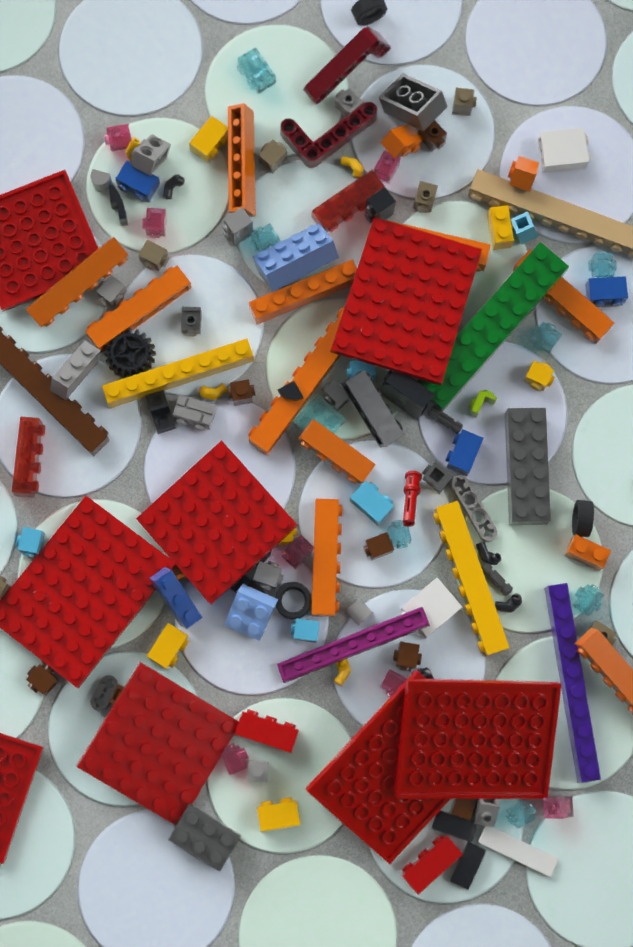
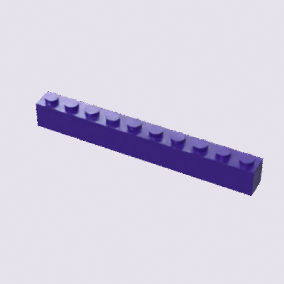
M568 584L549 585L544 589L559 678L562 684L561 690L577 783L601 780L580 654L577 652L579 648L575 645L577 636Z

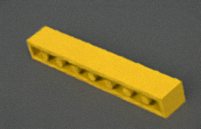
M248 338L102 385L109 407L113 408L146 397L145 395L175 388L254 362V356Z
M455 501L436 507L433 518L435 524L440 526L441 531L439 535L442 543H446L447 550L445 552L448 561L452 560L454 566L452 568L453 576L459 580L460 586L458 590L460 596L466 600L467 604L464 607L467 615H471L473 621L471 623L474 635H478L479 642L477 644L480 653L488 656L510 648L459 502Z

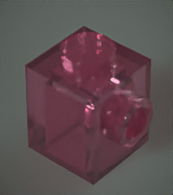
M122 124L106 127L107 134H104L106 146L110 145L111 152L127 149L132 140L129 125Z
M384 150L374 168L373 176L390 183L400 165L401 158L394 159L388 151Z
M147 208L146 218L142 220V229H145L147 236L151 238L165 237L166 209Z
M300 534L287 546L282 557L294 569H297L308 559L315 547Z
M389 669L380 688L386 691L385 695L391 697L408 678Z
M234 743L223 747L224 752H221V756L229 775L248 768L246 760L249 758L245 748L241 749L239 745L235 746Z
M572 796L543 798L544 818L564 819L574 816Z

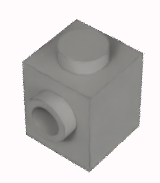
M112 275L105 281H101L96 291L99 297L98 301L104 306L109 305L112 308L123 301L124 294L127 292L125 285Z
M259 561L253 582L259 583L260 588L270 591L271 588L275 589L276 585H281L284 575L281 574L282 569L278 568V564L268 561V564Z
M498 799L476 800L473 810L475 824L481 826L495 825L500 809Z

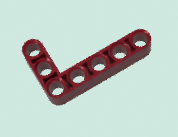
M370 27L363 28L306 84L303 89L314 104L322 102L367 56L372 54L381 58L389 52L391 46L379 32Z
M365 102L314 142L291 118H286L281 122L280 134L282 139L307 167L315 168L373 124L377 116V106L373 102ZM370 111V112H372L373 114H372V115H366L364 112ZM357 122L359 125L352 126L350 123ZM292 128L293 130L291 132H287L284 129ZM343 133L345 136L338 137L336 134ZM303 141L305 144L297 145L296 142ZM327 143L330 147L324 148L322 145ZM313 154L316 158L309 159L307 156Z

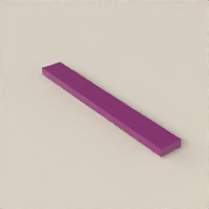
M420 607L278 663L277 666L282 681L287 683L429 627L430 624L423 607Z

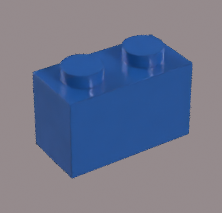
M127 160L115 178L117 186L121 191L125 193L129 191L140 201L146 200L150 202L160 185L159 177L154 174L150 176L131 166V162Z
M626 276L589 278L585 284L586 297L596 307H603L605 304L621 306L628 299Z
M462 429L460 434L456 433L453 444H455L454 450H449L445 459L448 462L447 468L468 476L484 438Z

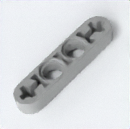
M460 474L454 476L451 481V488L481 540L492 542L497 537V529L466 476ZM457 479L459 481H464V484L462 485L464 490H466L467 488L469 489V491L463 493L462 496L459 494L462 492L461 487L455 486ZM471 495L474 498V504H465L464 497ZM481 512L484 515V520L481 522L475 521L474 513ZM487 521L489 524L486 525L488 531H493L491 534L492 538L489 536L485 537L484 533L486 531L484 527L480 529L478 526L483 525Z

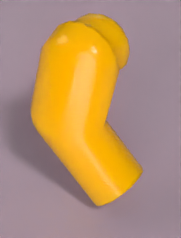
M132 138L125 151L130 162L133 159L131 157L132 151L135 147L138 148L140 144L137 138Z
M342 156L340 165L351 167L353 170L352 175L360 178L362 172H364L360 162L357 159Z
M223 383L215 389L207 386L199 388V394L202 398L213 401L227 392V387Z
M347 659L336 663L338 675L334 679V683L339 686L344 684L351 672Z

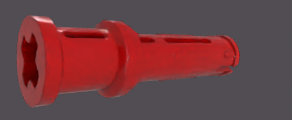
M408 471L405 473L406 485L403 491L406 496L402 523L407 527L415 525L417 496L421 492L419 483L422 479V474L418 471Z

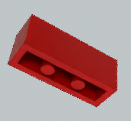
M247 709V712L242 711L235 735L292 753L299 731L295 729V724L285 722L282 725L276 723L277 719L266 715L264 719L258 717L259 713L249 709Z
M447 835L436 837L432 841L433 846L429 850L423 849L417 855L418 860L413 864L409 862L402 868L403 873L401 876L418 895L463 855Z

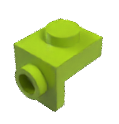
M480 390L476 399L472 398L468 408L471 409L469 415L477 417L483 401L494 405L497 400L494 393L488 390Z

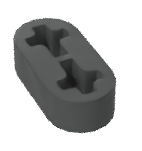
M106 675L100 680L90 701L93 709L103 711L109 706V701L118 685V681L114 676ZM110 679H112V684H114V687H109L107 692H104L106 688V685L104 684L105 680L109 681ZM102 694H105L103 698L105 705H100L99 708L96 707L95 699H100Z

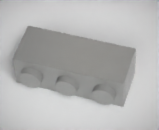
M84 341L52 377L50 391L67 400L98 364L101 350Z

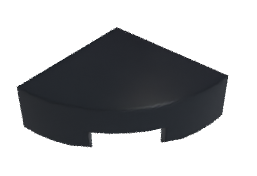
M295 381L277 390L286 399L294 401L303 399V395Z

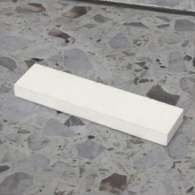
M484 826L477 841L551 877L558 862V858L492 826Z

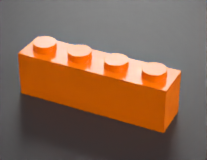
M314 419L309 422L298 438L301 441L300 445L309 451L310 449L317 453L316 457L324 462L326 460L332 464L331 467L339 473L341 471L348 475L346 478L354 484L363 483L376 465Z

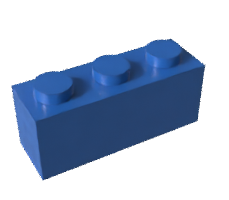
M164 567L149 578L180 626L188 629L203 618L172 570Z

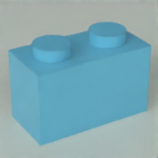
M364 481L353 493L349 501L378 526L393 510V501L387 495L382 496L374 483Z

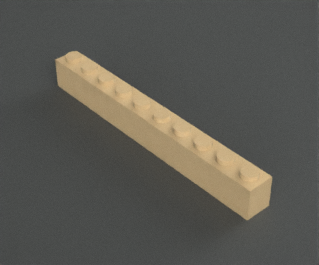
M477 169L468 196H471L472 199L485 201L492 207L508 205L509 213L511 214L517 213L521 215L528 212L531 220L539 221L546 227L558 228L562 233L569 232L579 239L593 241L595 245H604L614 252H623L628 254L630 258H633V226L533 189L529 192L509 185V180Z

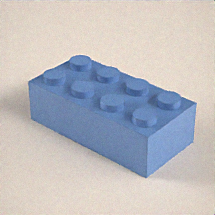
M319 223L311 225L290 238L278 242L274 246L252 256L260 276L272 292L339 258L334 241Z

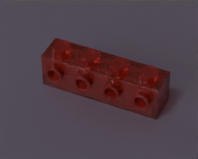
M371 170L313 209L311 217L316 224L319 223L326 233H331L343 221L348 222L354 217L353 214L358 211H364L366 200L385 186L374 171Z
M20 416L12 493L18 497L35 498V493H38L39 481H37V474L41 472L39 455L43 454L41 437L45 435V425H43L40 418Z

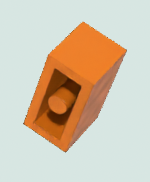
M406 124L391 129L380 143L396 159L401 156L406 157L410 153H416L421 148L420 144L424 138L413 126Z
M518 156L517 162L513 161L509 170L508 178H511L509 185L530 192L537 174L539 162Z
M575 534L571 538L564 555L600 571L605 567L611 550Z

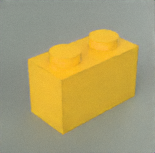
M211 116L189 142L190 150L208 163L210 159H214L217 156L218 149L228 143V127Z
M508 205L490 207L487 219L492 249L511 248L514 237Z
M167 623L147 654V657L167 670L169 667L173 668L179 659L177 655L180 650L184 651L190 641L187 639L189 636Z
M292 797L280 799L281 803L273 804L272 800L261 802V806L257 807L260 830L267 831L300 825L297 800L293 801Z

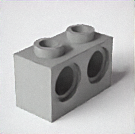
M151 134L147 139H143L138 148L135 147L132 151L131 157L133 159L131 166L151 176L167 159L171 144Z
M243 207L223 219V229L225 231L223 234L229 243L232 241L234 246L253 235V221Z

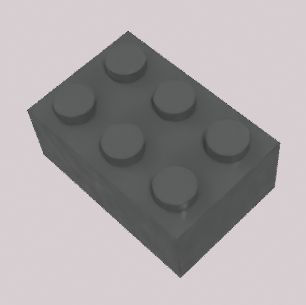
M404 73L378 97L384 113L421 131H424L448 107L441 90Z
M189 804L168 840L216 870L221 871L241 834L194 805Z

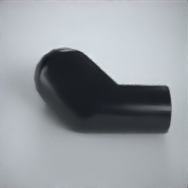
M176 174L167 180L164 186L163 198L172 199L174 187L177 185L179 187L182 186L185 182L184 177Z
M485 542L476 544L479 556L483 562L497 565L501 561V555L489 552Z
M514 593L506 602L496 601V610L512 613L521 605L522 597L520 594Z

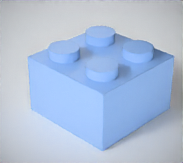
M242 584L237 591L224 625L260 641L278 599Z

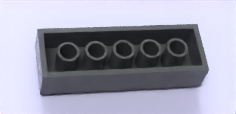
M508 408L505 412L509 525H547L551 522L546 408Z

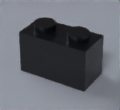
M385 187L366 200L364 216L369 223L373 222L374 217L386 220L394 214L396 201Z

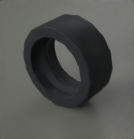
M358 0L352 6L351 12L356 23L360 26H365L382 18L388 8L384 0Z
M576 500L572 515V533L574 536L577 534L581 537H589L594 522V504L592 501Z
M286 583L279 588L275 596L278 599L276 609L284 618L290 620L300 619L310 610L312 603L311 593L301 583ZM293 589L300 591L305 599L303 608L298 612L287 611L282 605V597L285 592Z

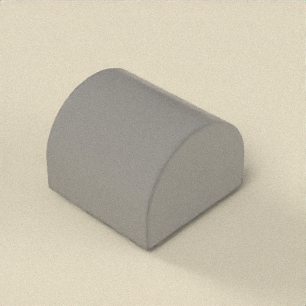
M92 169L90 177L93 187L101 192L108 190L109 185L112 183L110 174Z
M360 598L345 611L358 626L373 613Z

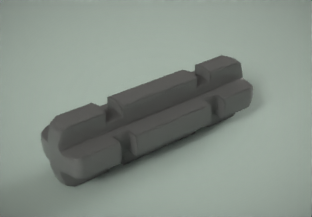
M432 406L428 412V416L433 419L436 418V421L448 429L452 428V431L455 433H459L463 428V424L458 421L455 422V419L446 413L439 412V409L435 406Z
M489 563L481 567L484 575H487V578L497 588H500V591L505 596L513 590V587L509 583L506 584V580L496 570H492L493 567Z

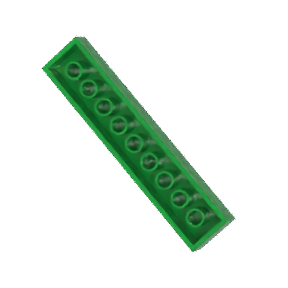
M541 242L533 249L456 336L441 386L420 379L417 380L418 383L434 394L431 399L433 404L441 411L448 407L568 271L569 265Z

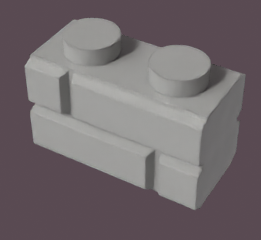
M179 395L173 412V419L176 420L177 424L187 426L188 423L194 425V428L200 431L210 430L217 408L214 404Z

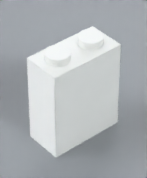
M584 127L540 131L537 140L542 173L586 169L588 163L591 162V152L587 150L588 134H585Z
M436 578L401 607V615L423 607L430 626L416 631V634L420 638L423 636L426 639L458 612L462 606L443 583Z

